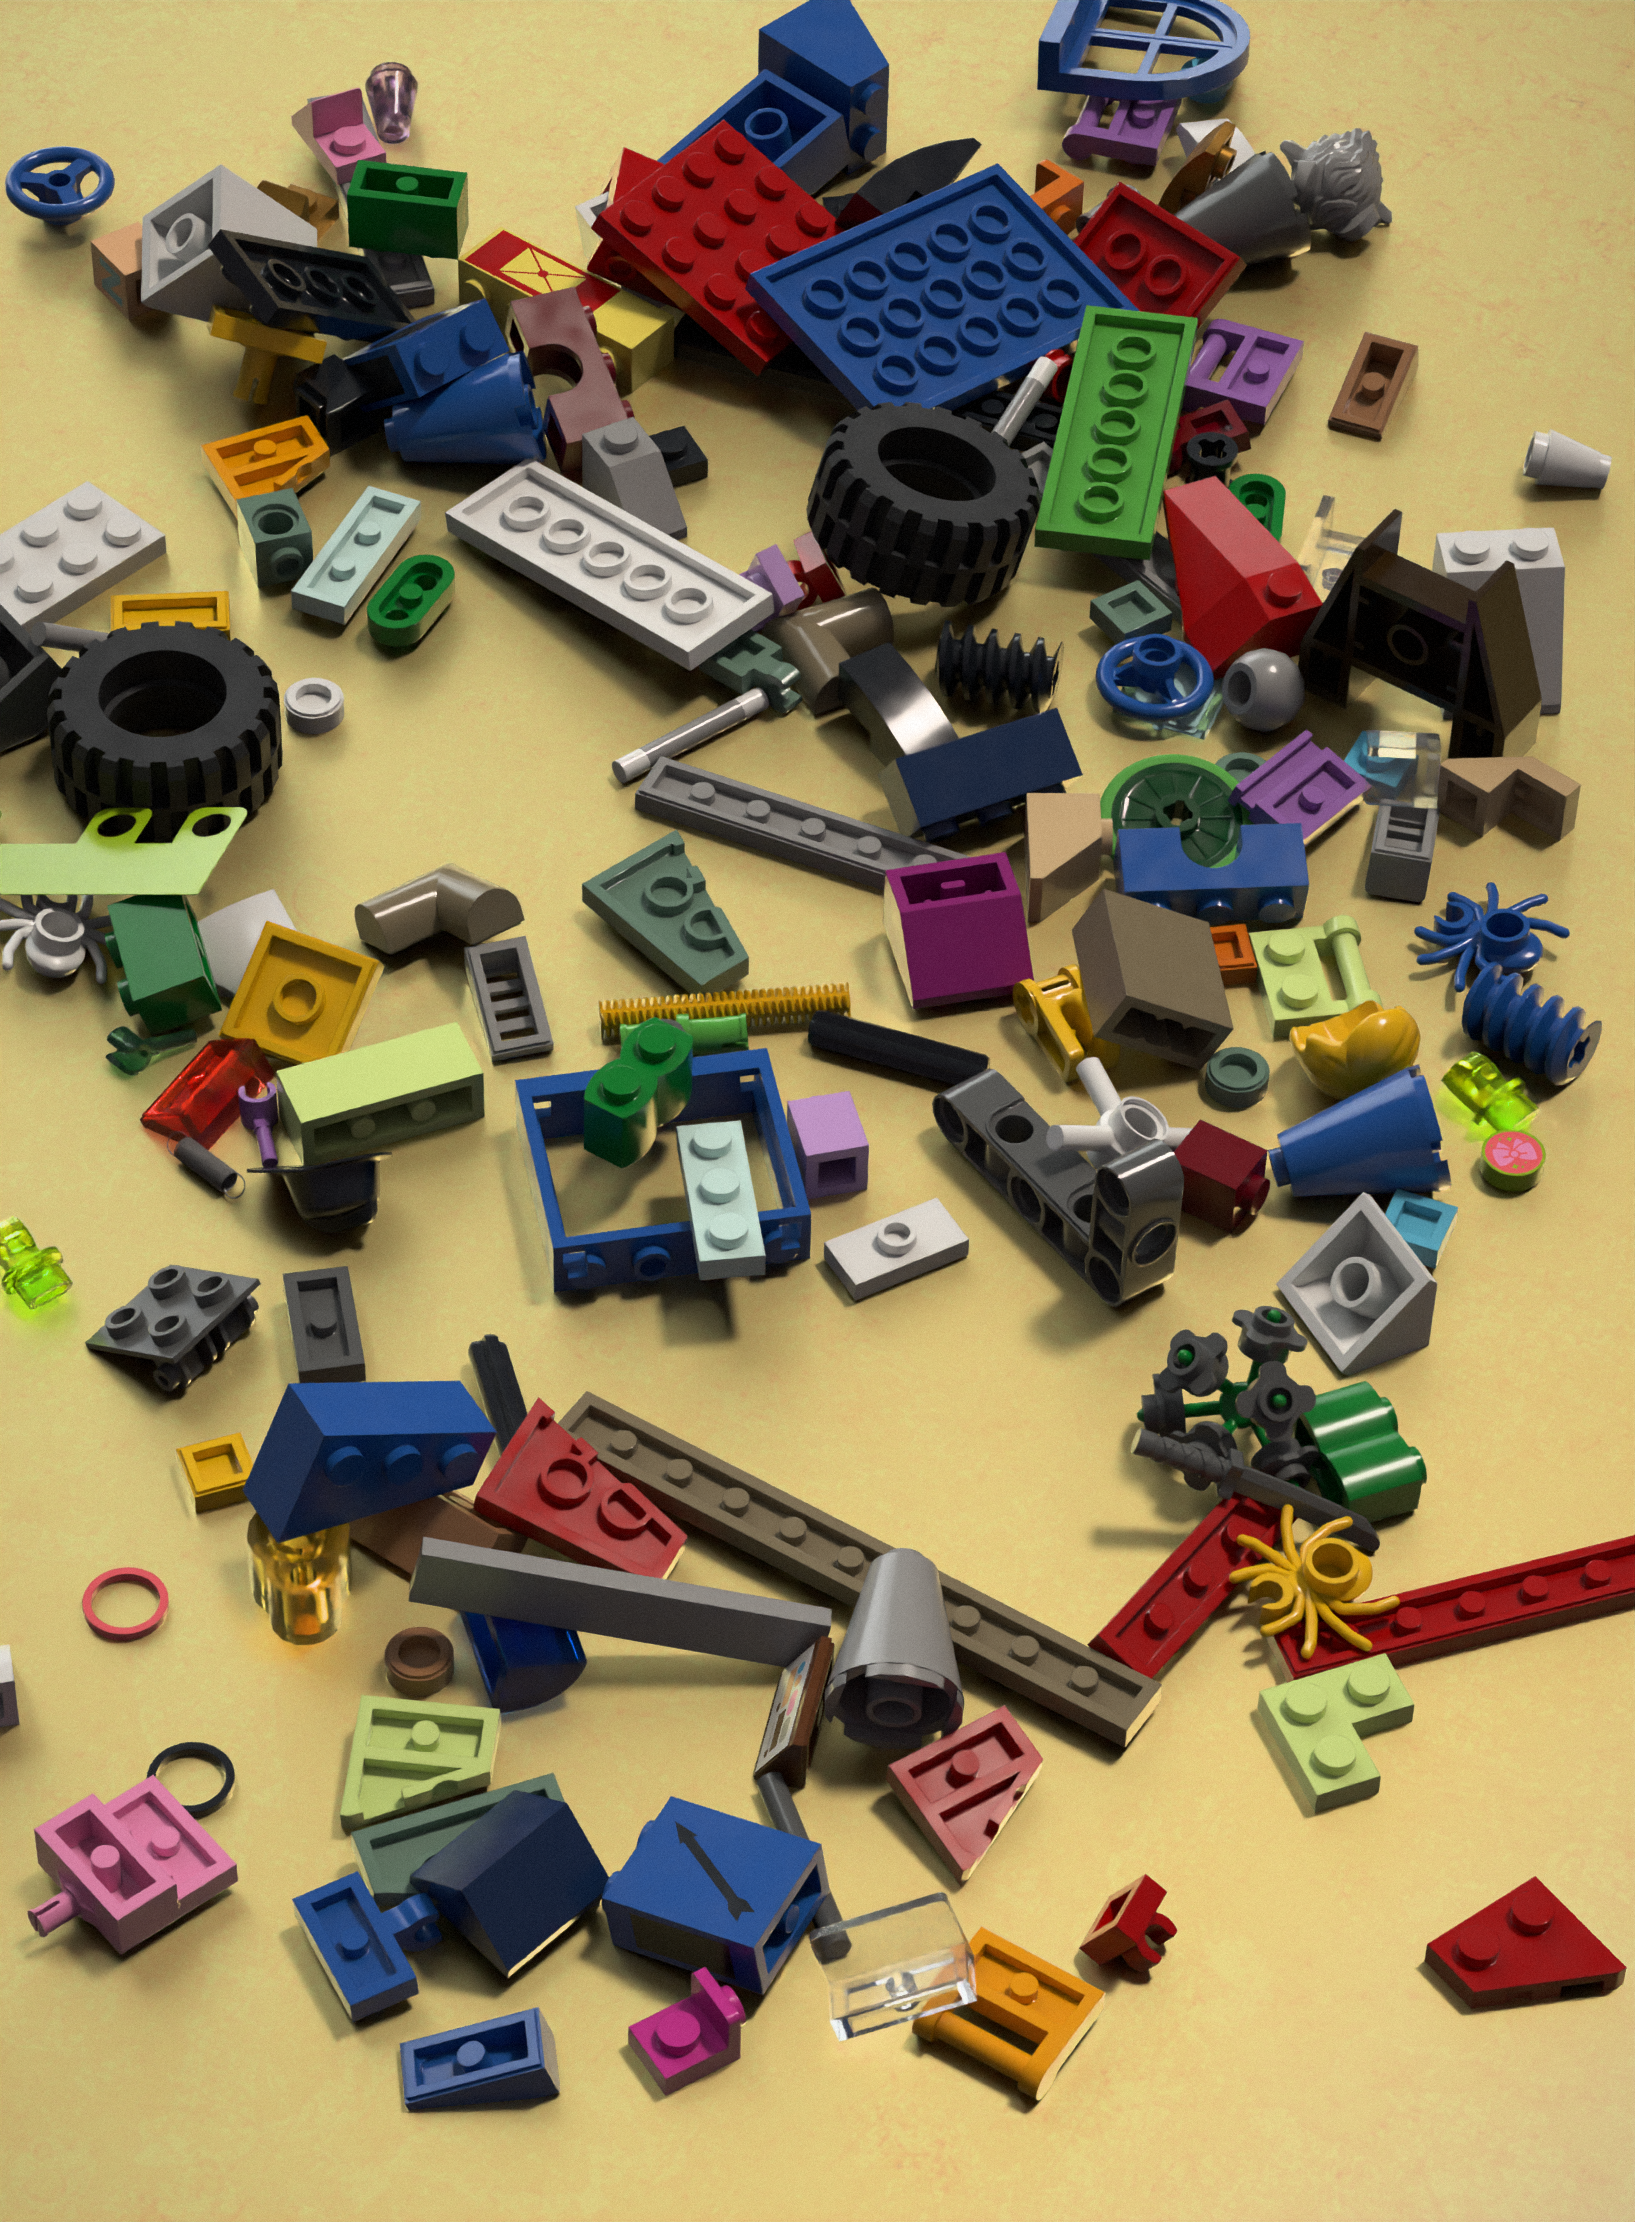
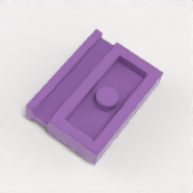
M1307 729L1238 783L1228 799V802L1234 807L1240 803L1251 812L1248 819L1255 825L1302 823L1305 847L1363 801L1372 786L1328 747L1321 750L1311 742L1313 734Z

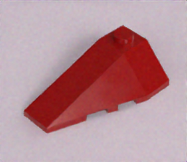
M1216 476L1164 490L1162 501L1169 547L1173 553L1175 564V587L1181 604L1183 640L1205 657L1213 671L1214 680L1225 677L1233 662L1249 651L1266 648L1284 653L1289 658L1298 656L1301 640L1323 605L1299 563Z

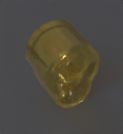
M256 1512L249 1521L247 1532L250 1588L256 1603L269 1614L272 1629L282 1640L295 1645H314L326 1641L341 1626L343 1603L351 1593L353 1575L349 1523L277 1543Z

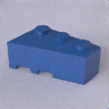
M461 1381L288 1383L242 1491L276 1542L281 1543L473 1485L497 1431Z

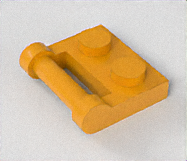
M980 1927L920 2006L913 2021L912 2033L930 2043H935L938 2039L948 2043L1018 2081L1017 2087L1019 2091L1036 2100H1040L1046 2095L1053 2084L1059 2068L1102 2012L1105 1992ZM961 2003L1039 2046L1031 2056L953 2014V2012Z

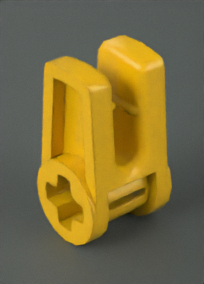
M1071 964L1059 969L1057 976L1036 983L1029 978L1014 984V1006L1023 1028L1034 1037L1065 1083L1079 1078L1076 1067L1084 1060V1050L1078 1042L1076 1035L1086 1048L1087 1057L1099 1058L1105 1070L1118 1065L1120 1045L1094 1037L1078 965Z

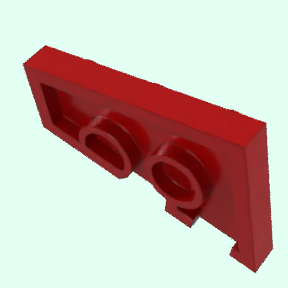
M538 1397L477 1492L473 1510L582 1565L667 1580L685 1550L688 1536L633 1484L621 1483L597 1461L599 1453L582 1437L575 1440L554 1421L555 1412Z

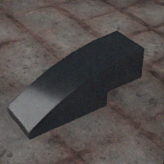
M975 138L945 141L920 148L894 160L876 172L856 191L834 223L847 231L954 183L982 144Z
M890 642L839 663L838 699L870 732V751L885 767L896 758L959 739L932 694Z

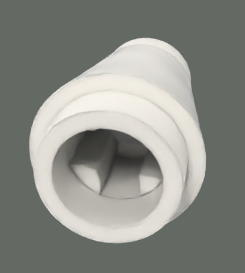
M1552 429L1547 434L1535 431L1527 450L1523 475L1535 478L1536 485L1603 489L1608 478L1612 457L1601 454V452Z

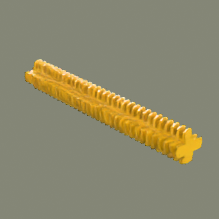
M848 982L845 983V988L842 983H838L837 988L834 983L830 984L829 988L827 984H823L821 988L820 985H814V990L811 985H807L806 991L804 986H799L798 991L795 986H792L790 990L788 987H784L783 992L780 987L775 988V994L772 988L767 989V994L764 988L760 989L759 993L757 989H753L752 993L749 990H745L744 996L743 992L738 990L736 991V997L734 991H729L728 996L725 991H722L720 996L718 992H714L713 997L708 992L705 993V1000L702 993L697 994V999L695 994H690L689 999L686 994H683L681 999L679 995H675L674 1000L671 995L666 996V1003L663 996L658 997V1002L655 996L650 998V1002L648 997H644L642 1002L640 998H635V1003L632 998H628L627 1006L624 999L619 1000V1006L616 999L611 1001V1006L609 1000H605L603 1005L600 1000L598 1001L601 1038H603L604 1030H606L607 1037H611L612 1029L614 1030L615 1037H618L620 1024H641L654 1017L676 1021L677 1014L688 1013L689 1020L737 1016L746 1013L748 1027H751L752 1019H754L755 1026L759 1027L760 1018H762L763 1026L767 1025V1018H770L771 1025H774L775 1017H777L779 1025H782L784 1016L786 1024H790L791 1016H793L794 1023L797 1024L798 1015L801 1016L802 1023H805L806 1015L809 1016V1021H811L818 1010H825L836 1014L839 1012L840 1015L844 1016L845 1012H847L848 1017H851Z

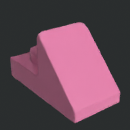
M360 88L314 100L291 116L292 126L337 185L352 180L358 160L387 163L386 152L363 123L362 91Z

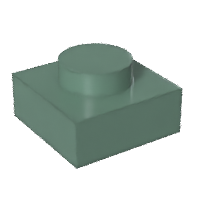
M1136 580L1091 600L1089 618L1115 644H1118L1133 637L1148 634H1164L1171 631L1173 613L1139 580Z

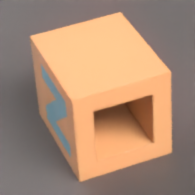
M136 222L90 241L94 285L128 320L154 310L141 303L142 225Z

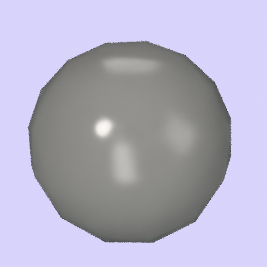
M1266 648L1249 651L1235 660L1226 672L1222 686L1223 701L1229 713L1241 726L1261 732L1279 729L1292 721L1305 701V680L1298 666L1286 654Z

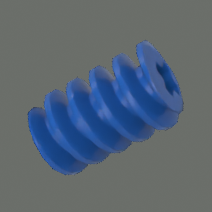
M1495 961L1489 963L1474 981L1464 1001L1462 1014L1463 1033L1472 1040H1483L1484 1044L1494 1052L1504 1051L1505 1056L1515 1063L1525 1062L1526 1067L1535 1074L1546 1073L1547 1079L1557 1086L1566 1085L1576 1079L1585 1070L1595 1053L1602 1032V1021L1596 1020L1588 1025L1585 1030L1582 1029L1586 1016L1583 1008L1579 1006L1573 1007L1562 1018L1565 1000L1561 996H1552L1541 1007L1544 997L1542 986L1533 984L1520 995L1523 988L1522 976L1516 972L1512 973L1499 984L1502 978L1503 967Z

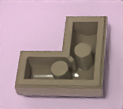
M871 587L774 618L765 624L762 636L781 646L783 662L791 664L800 672L801 678L793 683V686L816 715L844 705L838 699L839 663L887 642L893 645L894 627L886 600L876 588Z
M446 863L358 904L355 907L354 913L360 939L391 955L441 931H446L472 945H476L521 924L525 920L517 897L509 890L453 863Z

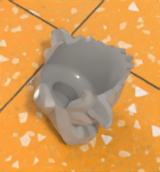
M1355 128L1351 132L1347 131L1341 135L1337 133L1330 136L1323 135L1317 141H1313L1308 148L1293 140H1284L1281 143L1280 150L1285 154L1291 165V180L1299 194L1298 197L1292 199L1296 216L1306 213L1310 230L1326 229L1347 241L1353 242L1365 236L1379 223L1389 224L1392 222V212L1380 201L1383 178L1381 165L1378 162L1379 153L1376 151L1377 142L1372 140L1370 131L1362 132L1361 128Z

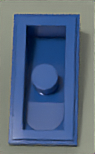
M539 2007L400 2043L404 2099L408 2110L527 2100L560 2093L555 2038Z

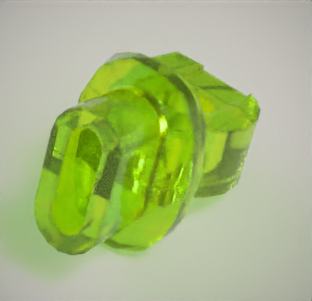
M1470 1052L1456 1062L1441 1079L1447 1088L1476 1114L1471 1121L1479 1127L1489 1123L1496 1131L1506 1129L1522 1130L1540 1112V1108L1523 1093L1526 1083L1520 1077L1507 1082L1496 1065L1481 1053Z
M15 1216L1 1221L0 1265L6 1272L2 1278V1289L9 1295L17 1293L30 1310L40 1308L69 1291L73 1282L61 1267L63 1255L59 1249L53 1246L39 1250L28 1229Z

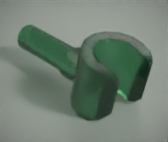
M117 1027L107 1036V1041L117 1051L107 1054L106 1059L122 1072L131 1076L138 1075L148 1066L152 1056L197 1043V1036L194 1029L190 1028L160 1037L153 1036L141 1039L128 1027Z

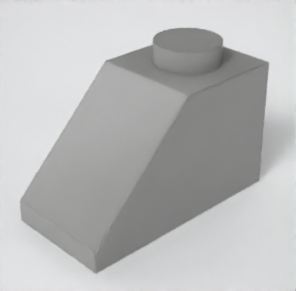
M634 417L582 434L583 488L676 540L687 537V526L661 451Z

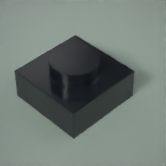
M685 426L649 436L661 451L673 487L708 477V459Z

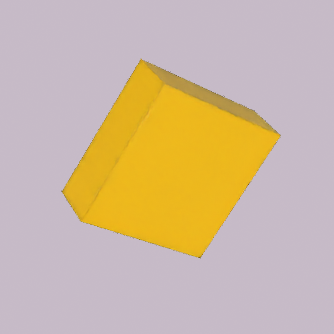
M241 1432L176 1449L177 1465L196 1513L248 1499L242 1490L253 1467V1462Z

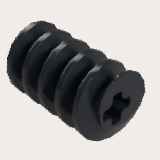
M945 620L938 643L935 677L938 678L939 688L944 696L952 697L961 683L964 698L975 701L985 686L986 698L989 704L998 705L1008 691L1011 708L1021 710L1031 695L1034 711L1041 713L1048 710L1056 695L1062 672L1064 644L1061 641L1053 657L1047 656L1045 639L1038 637L1031 651L1024 652L1022 636L1020 633H1015L1007 648H1003L1000 645L998 629H991L985 642L981 644L977 642L975 625L970 624L960 640L954 639L952 621Z

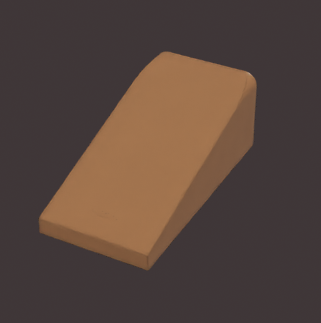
M1365 332L1329 416L1328 425L1382 440L1418 369V346Z

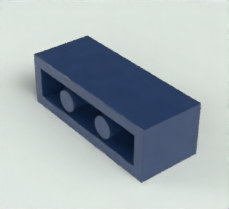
M1057 708L896 758L878 774L899 833L911 838L924 836L925 842L931 844L959 833L960 828L958 824L977 818L980 826L983 827L1009 818L1014 814L1012 807L1026 803V793H1067L1065 789L1083 774Z

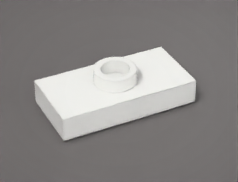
M938 1198L824 1242V1259L855 1300L967 1256L969 1253L968 1237Z

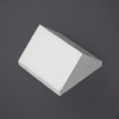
M1363 1192L1276 1285L1341 1373L1348 1376L1429 1345L1438 1283L1373 1198Z

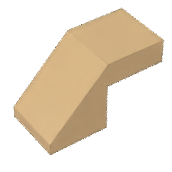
M1533 756L1446 759L1440 764L1435 806L1440 808V813L1481 837L1487 834L1510 813H1513L1560 841L1575 827L1581 784Z

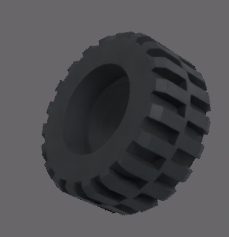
M892 402L878 403L871 410L866 406L847 416L832 429L808 497L806 508L807 520L817 543L822 549H827L828 559L839 569L845 567L850 571L851 578L864 586L869 583L880 588L879 593L892 598H895V595L909 598L910 603L924 606L929 602H937L941 607H956L962 601L971 605L981 602L989 596L992 597L1003 590L1017 573L1040 509L1041 497L1039 486L1032 468H1028L1025 457L1018 449L1011 450L1008 447L1007 439L997 432L989 433L982 428V423L969 417L964 420L951 415V410L936 407L935 410L922 408L921 403L905 402L902 406H894Z
M159 621L146 622L141 624L140 629L131 631L123 627L111 631L107 636V640L100 642L94 639L79 651V658L72 656L58 673L59 677L51 686L48 695L49 707L47 715L54 780L59 792L66 797L67 803L83 818L88 815L89 822L98 812L107 808L150 809L152 816L136 841H139L141 836L153 837L155 843H172L173 838H175L187 817L193 811L200 808L241 807L247 810V816H249L264 801V796H267L273 790L279 778L278 770L282 766L283 750L280 699L277 683L272 679V671L263 659L258 655L254 656V651L239 639L227 640V635L221 630L207 626L205 631L195 629L191 622L175 621V626H159ZM161 726H183L196 729L185 734L169 737H149L135 734L149 728ZM223 814L210 815L196 822L192 832L200 837H206L209 830L217 827L222 832L229 827L231 819ZM117 815L103 821L98 828L106 832L113 828L119 830V835H122L134 827L136 819L131 815Z

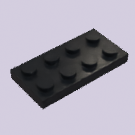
M220 229L208 244L209 249L222 265L220 270L223 276L241 290L251 304L249 309L252 315L267 327H284L300 330L309 335L319 333L336 336L345 341L353 339L374 343L416 321L368 257Z

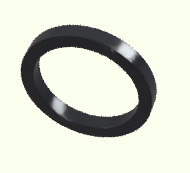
M185 1742L173 1745L155 1757L149 1766L147 1778L152 1775L157 1778L165 1765L183 1756L196 1755L215 1761L225 1773L226 1780L223 1788L209 1801L197 1805L182 1806L193 1818L204 1817L218 1811L229 1801L235 1788V1772L229 1757L220 1749L206 1743Z

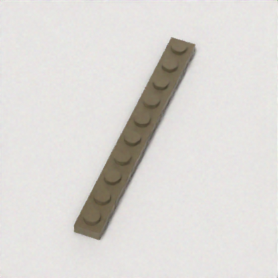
M588 1391L583 1394L558 1422L575 1440L582 1437L599 1453L597 1461L621 1483L633 1484L654 1505L853 1608L856 1606L872 1561L890 1550L896 1549ZM938 1570L956 1661L1123 1747L1127 1746L1161 1702L1162 1684Z

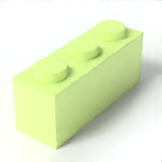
M458 1022L422 1030L410 1035L370 1046H363L355 1050L276 1071L279 1116L302 1165L318 1164L485 1117L484 1073Z

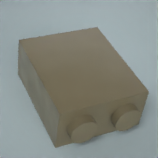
M1103 889L1072 929L1094 1037L1201 1070L1234 1029L1209 922Z

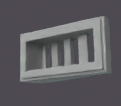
M1387 797L1380 798L1365 883V890L1369 894L1413 902H1421L1425 899L1440 808H1437L1438 806Z
M526 936L465 947L464 967L492 1062L554 1050V1043ZM510 973H517L518 977L490 984L486 982V978ZM517 991H522L523 997L491 1002L490 998ZM528 1009L529 1016L498 1022L495 1015ZM534 1028L535 1035L501 1041L500 1034Z

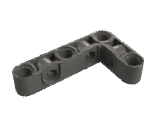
M989 1068L933 1098V1114L937 1125L947 1140L1107 1304L1117 1307L1173 1276L1184 1189V1175L1176 1155L1162 1140L1154 1138L1095 1170L1077 1151L1051 1150L1046 1139L1050 1126L1025 1101V1098L994 1069Z

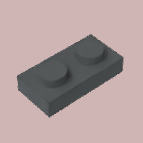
M348 1266L282 1274L283 1291L299 1383L366 1381L365 1360Z

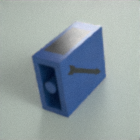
M484 298L423 317L350 354L342 360L377 388L376 398L358 406L366 413L419 398L510 350L488 302Z
M671 1796L655 1821L650 1820L645 1824L639 1835L636 1849L621 1871L614 1872L606 1882L602 1894V1909L606 1913L612 1943L615 1946L693 1972L706 1967L714 1979L764 1995L830 1892L822 1845Z

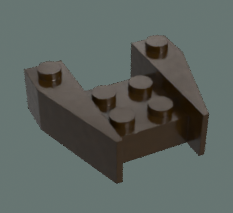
M1394 509L1356 547L1301 640L1298 668L1305 680V690L1347 709L1376 678H1379L1453 714L1448 751L1449 759L1523 757L1536 743L1542 696L1514 563L1506 560L1477 591L1465 587L1397 555L1402 512Z

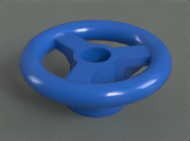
M70 146L47 147L28 153L11 166L5 178L6 195L18 210L54 225L72 224L81 219V217L95 212L109 200L115 186L113 171L104 159L91 151ZM71 163L63 170H54L47 174L31 172L47 164ZM93 171L98 178L97 188L90 195L83 198L80 184L84 176ZM22 189L29 190L39 198V201L28 197Z
M1163 634L1133 637L1114 645L1101 657L1095 675L1097 688L1110 706L1129 717L1152 722L1177 720L1194 713L1207 702L1214 687L1213 671L1205 657L1191 645ZM1133 656L1132 661L1117 667L1123 660ZM1182 662L1186 663L1196 676L1195 688L1186 697H1183L1174 685L1175 673ZM1117 686L1140 687L1145 692L1155 694L1162 704L1145 703L1135 700L1121 692Z

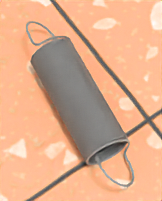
M176 1131L172 1133V1135L183 1133L186 1138L176 1145L173 1154L168 1147L169 1137L167 1148L171 1155L219 1191L225 1192L229 1198L236 1199L244 1193L245 1180L239 1173L194 1139L188 1137L184 1132ZM239 1175L244 1182L243 1192L237 1197H231L226 1192L235 1185Z

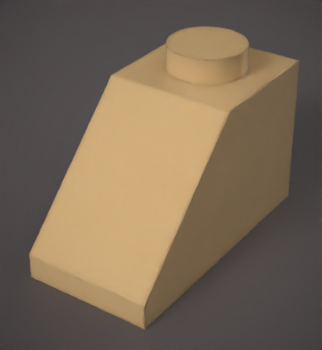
M1026 793L1024 854L1028 922L1043 921L1099 880L1101 855H1112L1113 823L1112 819L1101 818L1100 794Z

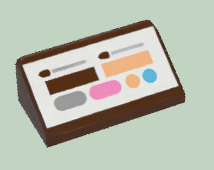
M821 1636L782 1671L753 1772L755 1780L758 1781L760 1777L770 1772H780L785 1779L787 1787L802 1789L803 1784L806 1785L825 1715L824 1694L834 1667V1643H832V1638Z

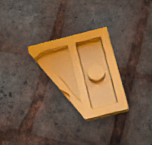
M308 415L201 445L202 464L236 518V499L293 488L296 493L330 467L329 447Z

